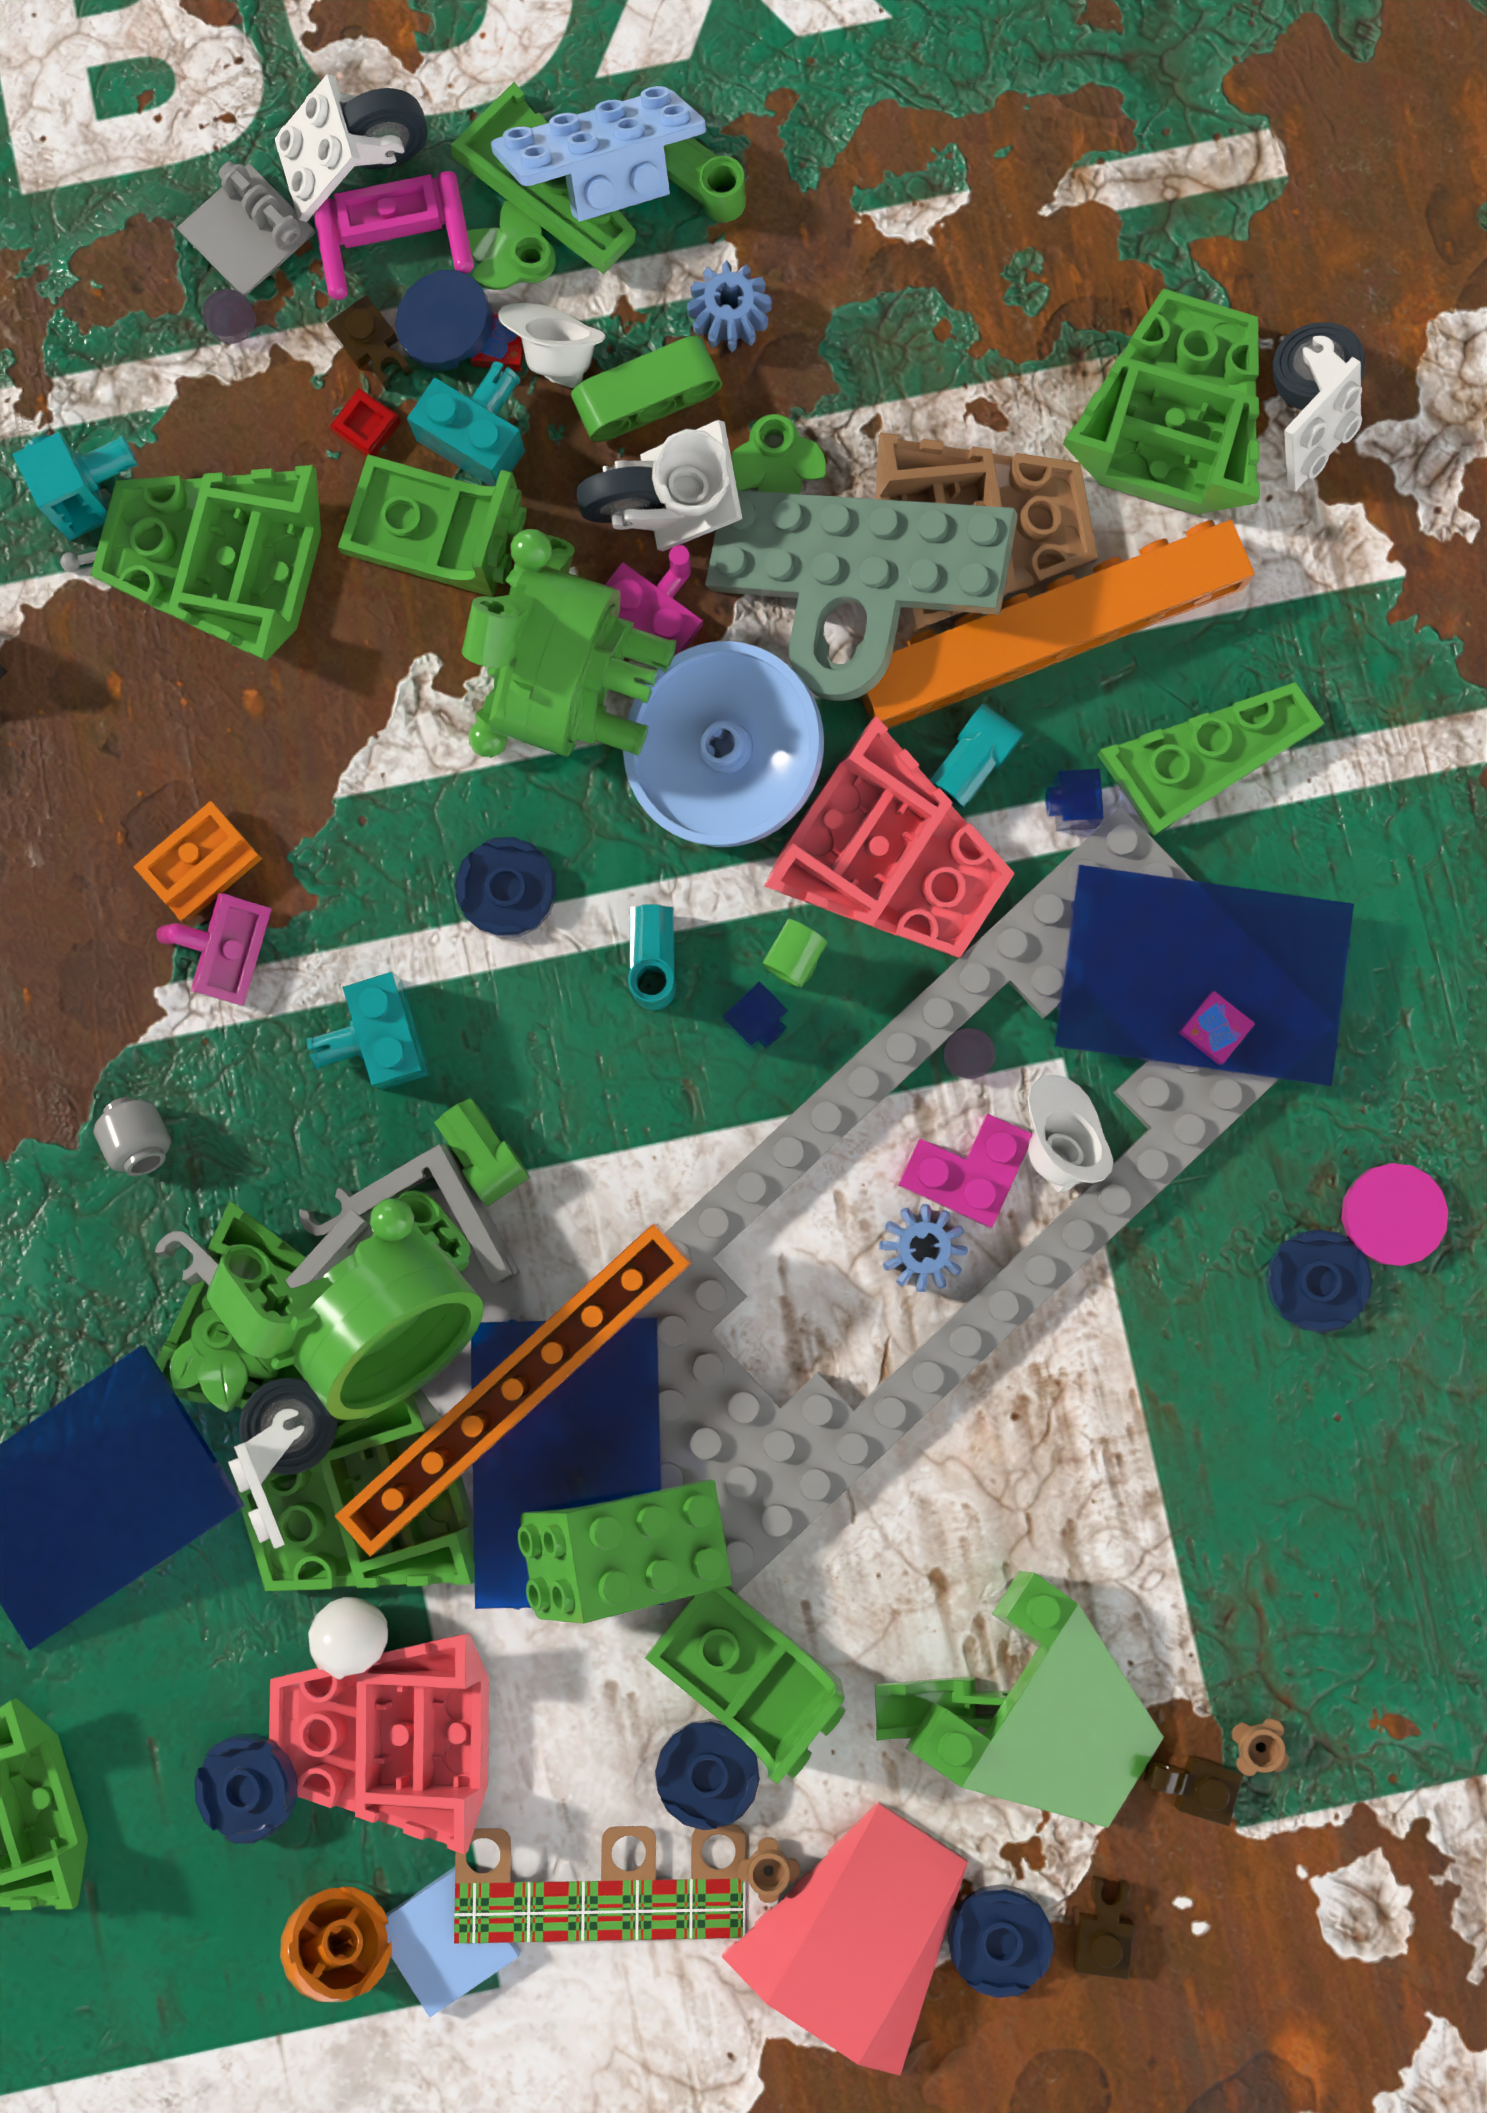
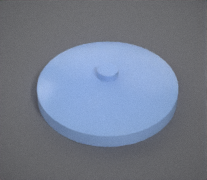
M716 641L700 644L676 654L667 673L661 669H656L658 675L654 687L643 684L651 687L652 695L649 702L644 703L642 700L635 698L630 708L628 720L649 726L647 737L639 756L623 750L625 770L631 789L643 809L655 822L667 831L685 840L705 846L733 847L752 843L767 837L785 825L801 809L818 779L824 753V732L817 703L808 686L790 666L777 656L754 645L733 641Z

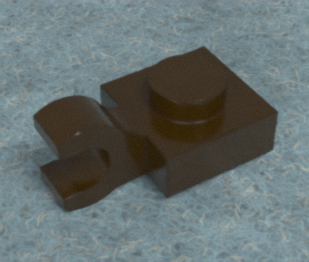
M1189 1755L1185 1770L1150 1759L1144 1780L1150 1782V1787L1169 1794H1177L1174 1806L1178 1811L1230 1826L1244 1775L1237 1769Z

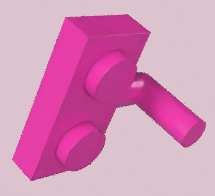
M676 545L670 550V569L657 586L623 562L605 584L620 591L619 618L634 622L633 628L669 640H676L674 656L684 651L703 627L702 619L673 599L691 573L689 551L682 545Z
M222 893L218 894L208 932L174 923L159 927L156 936L158 941L164 945L178 944L202 952L190 992L238 1006H244L272 908Z

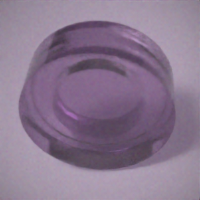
M233 289L219 290L213 293L204 304V322L212 336L220 342L228 344L239 343L249 337L254 330L256 323L255 312L247 297L241 292Z
M965 1028L959 1030L948 1039L944 1046V1064L948 1071L959 1079H978L985 1075L993 1066L995 1060L994 1044L987 1034L978 1029Z

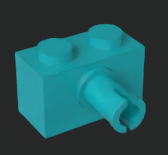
M497 361L493 362L491 369L472 397L464 396L434 377L407 417L417 442L488 486H496L501 470L512 472L525 453L519 429L497 416L521 380L508 367L505 372H502L501 370L504 365Z
M57 432L53 435L37 436L27 442L24 449L12 454L37 507L69 541L104 525L108 506L100 491L99 483L129 468L139 466L132 449L123 435L82 455L80 451L75 452L64 437Z
M393 972L343 986L342 988L352 1018L350 1026L314 1038H307L308 1050H313L314 1052L310 1057L317 1070L323 1068V1066L359 1055L362 1060L364 1059L371 1085L380 1090L430 1075L402 979Z

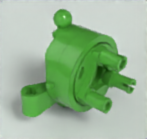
M538 529L520 531L513 538L511 557L515 565L506 578V582L511 585L509 595L477 597L472 602L461 653L470 662L489 667L487 673L490 677L494 678V687L486 696L483 707L476 713L475 717L478 721L472 725L469 731V745L481 757L492 758L505 750L508 738L567 757L574 750L579 740L594 744L597 741L639 756L643 749L649 726L607 713V708L603 706L606 694L609 689L648 703L652 695L651 687L637 682L654 687L658 671L623 660L628 658L661 669L667 673L674 657L677 641L633 628L634 622L619 618L620 591L570 574L569 571L575 549L573 545L558 537L546 535Z

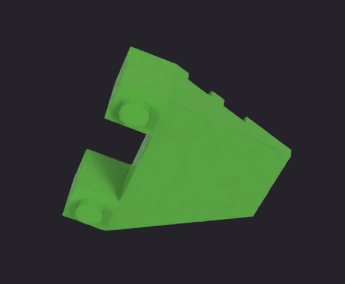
M1020 1570L992 1612V1615L1038 1648L982 1735L951 1711L934 1703L905 1749L961 1788L1108 1828L1164 1737L1080 1605L1038 1574Z

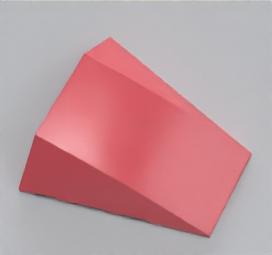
M875 716L838 762L781 849L763 887L950 956L961 958L1015 873L971 823H967L952 806L953 802L940 788L937 789L918 768L919 764L906 749H902L887 732L888 728Z
M470 1633L383 1652L380 1660L363 1673L344 1676L340 1680L318 1668L270 1679L269 1739L276 1742L288 1755L297 1778V1797L329 1808L338 1806L355 1812V1817L372 1823L381 1821L403 1829L402 1833L421 1840L430 1838L447 1844V1849L462 1854L468 1852L488 1787L489 1676Z
M878 1802L828 1850V1854L811 1871L808 1870L793 1884L794 1887L773 1908L770 1907L754 1922V1926L738 1942L735 1941L722 1954V1958L767 2005L856 2064L901 2075L968 1861Z

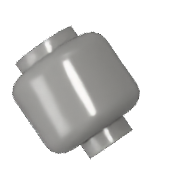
M129 1097L119 1098L109 1103L103 1110L104 1114L96 1121L93 1132L110 1168L121 1173H127L129 1176H141L160 1167L165 1161V1154L169 1151L172 1141L155 1105L145 1100H132Z

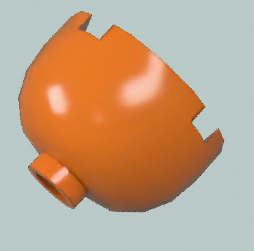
M355 1887L329 1888L308 1897L290 1915L281 1935L280 1959L287 1979L300 1994L317 2002H345L370 1991L384 1975L392 1954V1941L387 1943L388 1933L385 1924L389 1922L385 1911L371 1895Z

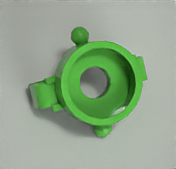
M406 1191L398 1199L388 1198L379 1202L371 1212L370 1225L374 1232L372 1237L358 1243L354 1254L332 1267L321 1279L290 1288L268 1256L260 1249L252 1245L236 1244L227 1248L223 1253L208 1287L207 1299L210 1306L239 1346L246 1353L254 1357L264 1359L274 1357L271 1362L274 1370L294 1364L327 1411L337 1419L353 1420L367 1417L409 1397L434 1379L462 1352L481 1323L484 1312L483 1301L460 1273L466 1270L470 1262L468 1259L471 1253L470 1245L440 1205L431 1196L423 1192Z

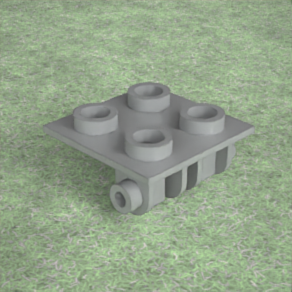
M228 161L220 168L218 173L222 179V187L177 227V230L244 298L311 238L316 231L307 222L298 220L296 210L250 163L243 166L242 164L235 165L232 161Z

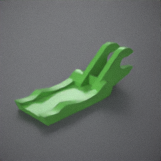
M973 1677L875 1684L876 1741L912 1738L934 1703L948 1709L975 1730H977V1727L987 1728L995 1714H976V1704L1002 1705L1010 1691L976 1692L975 1678Z

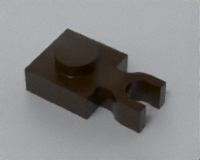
M367 295L326 323L332 335L358 369L370 361L373 363L374 373L385 390L391 388L389 379L383 373L387 366L398 365L406 376L412 372L404 357L398 351L389 348L398 341L396 333Z
M1092 1876L1091 1896L1096 1904L1095 1914L1079 1912L1073 1967L1077 1973L1129 1980L1135 1925L1131 1919L1120 1918V1913L1127 1906L1130 1886L1126 1880L1119 1879L1118 1894L1112 1899H1104L1101 1897L1103 1887L1101 1878Z

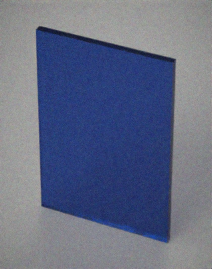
M1086 865L1078 866L1074 900L1071 903L1072 915L1061 997L1057 1005L1059 1012L1054 1047L1328 1087L1332 1086L1336 1049L1338 1048L1337 1041L1348 950L1351 946L1350 934L1354 904ZM1213 991L1255 1023L1227 1060L1221 1065H1218L1179 1034L1181 1029Z
M658 1317L631 1319L473 1464L475 1609L513 1608L520 1610L521 1608H531L526 1595V1585L529 1581L527 1561L518 1543V1530L521 1527L520 1518L522 1513L576 1508L662 1490ZM510 1319L507 1322H481L471 1339V1388H475L547 1320L517 1321Z
M145 1344L133 1350L0 1444V1604L29 1651L245 1506Z

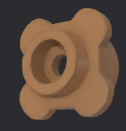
M1268 1718L1263 1724L1249 1726L1244 1722L1235 1725L1232 1730V1739L1238 1744L1239 1758L1236 1761V1766L1242 1774L1253 1776L1257 1771L1262 1773L1281 1772L1287 1767L1289 1757L1285 1753V1745L1281 1739L1284 1734V1728L1279 1721ZM1259 1742L1265 1745L1262 1752L1256 1751L1255 1748Z
M764 1837L758 1842V1849L750 1858L739 1861L737 1874L740 1880L749 1882L751 1888L758 1893V1897L762 1902L773 1903L778 1900L779 1894L784 1891L789 1881L798 1879L800 1865L796 1859L787 1858L779 1849V1843L775 1838ZM767 1865L772 1866L774 1869L770 1875L765 1874L763 1871Z

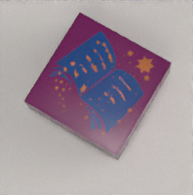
M1213 991L1181 1029L1179 1034L1218 1065H1221L1227 1060L1255 1023Z

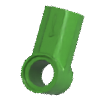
M692 137L664 145L668 179L703 204L705 213L711 219L717 222H730L742 215L746 207L745 178L742 166L736 159L729 156H717ZM721 186H729L732 188L730 191L725 193H719L714 191L716 188Z
M788 919L761 964L775 974L776 979L786 985L802 988L803 984L808 982L813 975L817 961L828 942L807 926Z
M472 1098L456 1104L434 1122L463 1164L462 1172L469 1184L487 1207L530 1178L517 1155L505 1140L501 1142L491 1127L490 1122Z

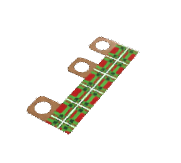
M725 1825L711 1830H700L697 1828L694 1830L691 1840V1879L656 1880V1835L647 1826H614L605 1830L601 1843V1881L510 1882L511 1838L508 1832L501 1828L475 1829L471 1840L472 1843L477 1839L487 1838L497 1844L500 1850V1861L492 1871L488 1873L475 1872L467 1864L466 1853H455L454 1944L742 1938L745 1935L746 1882L739 1879L737 1866L740 1860L746 1858V1835L744 1830L738 1825ZM717 1834L729 1837L735 1845L734 1860L723 1869L709 1867L702 1858L703 1844L709 1837ZM624 1836H634L640 1839L645 1846V1860L635 1870H622L615 1865L612 1859L614 1844Z

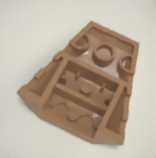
M880 433L875 499L1015 509L1018 519L1004 596L1083 567L1098 559L1084 479L1079 462L1016 453L1012 457L992 454V449L972 446L970 450L943 446L942 441L922 439L921 442L900 440L898 439L899 435ZM901 607L900 610L913 630L962 613Z

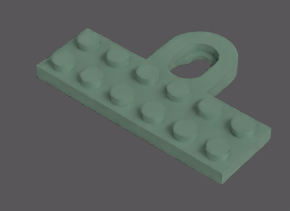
M737 490L742 519L719 528L715 532L705 585L712 592L798 599L789 644L791 666L815 695L832 701H846L864 695L874 688L885 675L892 658L901 607L1000 615L1018 515L1014 508ZM854 603L861 605L867 613L864 640L857 645L855 655L849 662L845 664L833 663L829 658L830 645L824 636L826 619L835 608L843 604Z

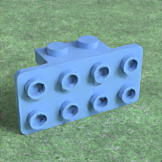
M655 86L643 90L639 97L625 101L606 100L597 104L595 110L578 115L573 113L558 114L552 117L549 123L533 128H511L504 132L503 137L494 139L491 142V146L496 158L521 185L531 186L566 176L571 213L580 222L670 194L664 145L705 133V119L673 90L662 86Z

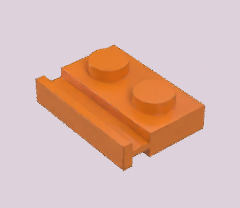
M210 801L133 867L162 901L169 906L176 917L182 923L187 924L214 901L218 894H222L263 858L252 848L221 810Z

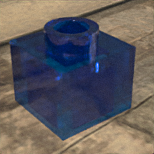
M1100 769L1059 771L1053 780V786L1046 787L1047 817H1055L1056 831L1096 829L1102 822L1104 817Z
M760 981L722 1017L723 1023L751 1051L759 1043L767 1049L788 1028L782 1022L788 1016V1010Z

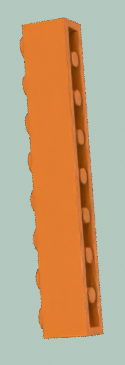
M1232 519L1215 525L1213 520L1202 522L1186 531V537L1169 543L1167 538L1156 540L1141 548L1139 556L1126 561H1122L1120 556L1110 558L1095 566L1093 574L1076 580L1075 575L1064 576L1050 583L1047 586V592L1032 598L1029 597L1028 593L1013 596L1002 603L1000 615L988 614L983 616L982 613H970L955 621V628L940 634H936L935 630H927L913 636L907 641V647L892 653L889 667L880 682L861 696L870 720L872 721L877 716L888 729H891L1244 590L1255 575V572Z
M659 1224L651 1225L335 1515V1518L369 1556L383 1548L693 1264V1261Z

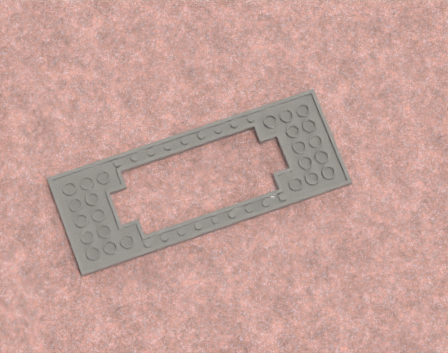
M1121 806L971 946L961 958L956 960L666 1231L693 1261V1264L560 1384L553 1393L645 1493L701 1480H715L732 1580L731 1587L739 1593L1334 1026ZM1007 983L1017 991L1042 1019L1080 985L1149 1057L1138 1070L1113 1092L1148 1130L1113 1163L1112 1172L1103 1181L1091 1183L854 1409L841 1398L818 1372L780 1407L711 1333L725 1317L748 1297L713 1258ZM1213 991L1255 1023L1227 1060L1221 1065H1218L1179 1034L1181 1029Z

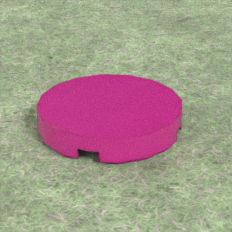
M1389 1163L1366 1170L1354 1181L1352 1187H1349L1343 1198L1341 1219L1347 1238L1367 1258L1378 1264L1404 1266L1422 1261L1437 1249L1447 1231L1448 1207L1443 1191L1430 1175L1412 1165Z

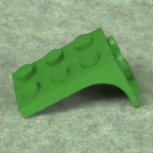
M368 454L338 549L341 554L494 597L497 584H505L506 578L509 575L512 557L507 552L512 536L523 530L527 509L522 506L521 490L517 489L512 472L501 470L496 486H482Z
M701 1480L594 1505L553 1511H531L521 1514L518 1543L522 1554L526 1557L529 1581L526 1585V1595L529 1605L535 1611L538 1619L584 1624L732 1586L715 1480Z
M729 1586L693 1595L645 1656L647 1661L740 1737L761 1759L768 1770V1778L776 1784L785 1775L793 1779L799 1774L812 1755V1752L807 1749L819 1732H822L825 1736L831 1733L846 1711L841 1706L845 1699L841 1679Z

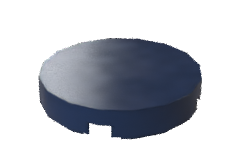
M439 270L423 276L407 290L398 306L395 326L399 342L416 363L431 370H452L460 367L459 362L464 361L467 357L473 359L482 351L491 335L494 314L487 294L473 277L458 270Z
M515 837L492 838L482 843L481 846L470 852L463 859L455 879L456 899L466 919L481 932L497 938H517L538 929L551 914L557 897L556 876L547 857L532 843Z
M1321 1229L1296 1233L1281 1243L1269 1260L1265 1281L1270 1302L1283 1319L1299 1329L1319 1333L1343 1329L1352 1323L1351 1321L1364 1310L1370 1300L1373 1280L1369 1262L1362 1251L1358 1250L1350 1242L1351 1240L1340 1233Z
M713 1719L692 1721L674 1731L661 1748L655 1769L657 1791L667 1812L683 1825L700 1830L717 1829V1827L731 1824L741 1818L755 1800L760 1781L756 1753L725 1724Z
M257 1733L236 1734L212 1746L205 1755L207 1757L204 1759L202 1767L198 1768L194 1781L195 1801L203 1821L213 1831L217 1829L221 1834L228 1836L224 1839L235 1844L256 1843L279 1831L292 1815L298 1796L296 1773L288 1755L275 1741Z
M1005 1884L983 1886L967 1895L952 1914L947 1933L950 1957L960 1976L977 1992L996 1998L1019 1996L1029 1990L1030 1986L1036 1983L1039 1977L1042 1979L1048 1971L1054 1952L1052 1926L1039 1902L1024 1890Z

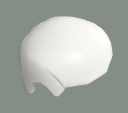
M685 429L668 436L658 451L652 468V481L660 502L664 503L668 510L677 515L700 516L715 509L726 493V487L730 481L724 446L706 431Z
M343 1597L330 1602L316 1614L309 1629L308 1638L310 1654L318 1669L324 1670L340 1680L344 1676L363 1673L380 1660L388 1641L387 1620L380 1609L364 1599Z

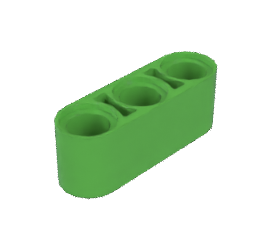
M696 335L680 339L590 377L572 390L571 397L590 440L599 443L614 439L711 397L721 388L722 381L702 337Z

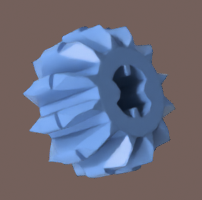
M727 260L722 264V273L720 274L706 267L703 272L704 282L693 281L690 288L693 300L687 303L688 316L695 319L693 331L697 336L708 334V344L712 349L721 340H727V347L733 353L737 348V339L740 338L752 346L756 341L755 331H765L768 327L766 313L771 310V297L763 294L766 290V282L763 277L750 279L751 269L747 263L737 273L732 272V266Z
M929 1204L921 1205L919 1223H916L909 1208L906 1207L900 1210L901 1218L907 1227L903 1229L892 1221L886 1223L885 1229L897 1236L898 1239L897 1242L880 1241L879 1249L883 1251L896 1250L897 1257L886 1260L883 1263V1268L889 1271L902 1264L904 1269L896 1280V1283L900 1286L908 1283L912 1274L916 1273L915 1287L917 1292L926 1291L927 1274L931 1275L934 1284L939 1289L946 1287V1279L940 1269L945 1268L951 1274L959 1275L962 1268L949 1260L950 1254L962 1256L968 1253L966 1246H951L950 1239L964 1233L963 1227L960 1225L955 1226L946 1232L942 1229L950 1218V1212L947 1210L941 1211L934 1223H931V1207ZM929 1235L935 1241V1244L930 1245L931 1248H936L935 1256L933 1258L923 1257L918 1262L911 1255L916 1249H910V1243L913 1238L924 1239Z

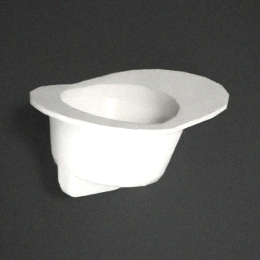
M512 303L502 307L498 312L500 322L521 337L526 362L530 370L544 375V377L552 382L570 388H575L582 382L583 373L591 365L595 344L601 343L605 339V334L602 331L583 324L565 312L542 304Z
M1054 1074L1040 1077L1030 1087L1027 1098L1029 1113L1034 1126V1132L1028 1148L1031 1164L1042 1177L1052 1183L1058 1193L1066 1192L1082 1182L1095 1183L1103 1181L1112 1172L1113 1157L1105 1140L1097 1112L1089 1096L1079 1085L1066 1077Z

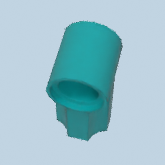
M983 703L965 725L957 738L958 744L930 781L937 789L940 788L953 802L952 805L963 810L984 784L985 779L994 767L998 769L1004 763L1025 732Z
M643 904L637 907H630L629 988L639 1006L646 1010H661L672 1002L677 989L675 983L674 908L660 904ZM650 973L661 974L667 980L664 989L655 995H647L639 990L641 979Z

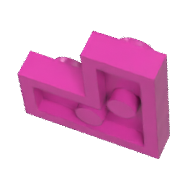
M987 1113L966 1159L927 1141L918 1139L897 1186L988 1228H993L1029 1148L1032 1134Z

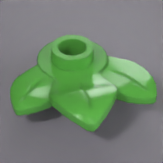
M508 200L504 202L501 209L500 228L467 230L473 260L479 264L471 277L484 288L503 290L520 281L524 283H539L546 280L555 269V251L552 245L542 236L541 226ZM527 259L538 260L536 263H525L524 261Z
M778 414L766 415L760 418L750 431L749 441L736 448L731 455L736 487L739 491H747L757 487L758 492L800 494L802 480H820L826 476V462L821 448L816 442L799 436L795 424L787 417ZM771 435H777L782 438L783 444L777 448H771L765 443V440Z
M213 1308L202 1312L194 1321L191 1329V1339L175 1350L170 1363V1376L173 1387L176 1390L190 1388L200 1383L207 1399L218 1409L229 1413L241 1399L248 1383V1376L256 1379H273L277 1377L278 1369L274 1370L271 1366L274 1357L264 1359L246 1353L229 1331L224 1341L219 1343L212 1342L207 1336L209 1328L215 1324H224Z

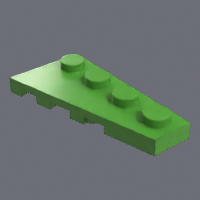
M513 82L451 144V157L598 271L605 274L635 242L636 230L623 214L616 210L579 222L571 213L566 176L531 186H524L516 180L493 154L491 142L496 138L503 137L505 131L514 127L533 128L548 123L539 112L535 114L524 101L525 94Z
M1294 682L1236 702L1233 706L1216 712L1205 713L1190 718L1187 722L1141 735L1135 740L1100 749L1097 755L1154 837L1318 730L1324 722L1298 684Z

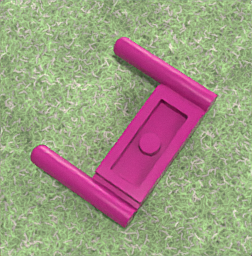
M452 171L441 172L437 178H431V174L336 193L334 194L335 199L327 198L314 213L328 295L334 300H342L348 294L340 245L344 244L346 248L442 229L441 224H446L455 270L468 274L474 268L457 176Z

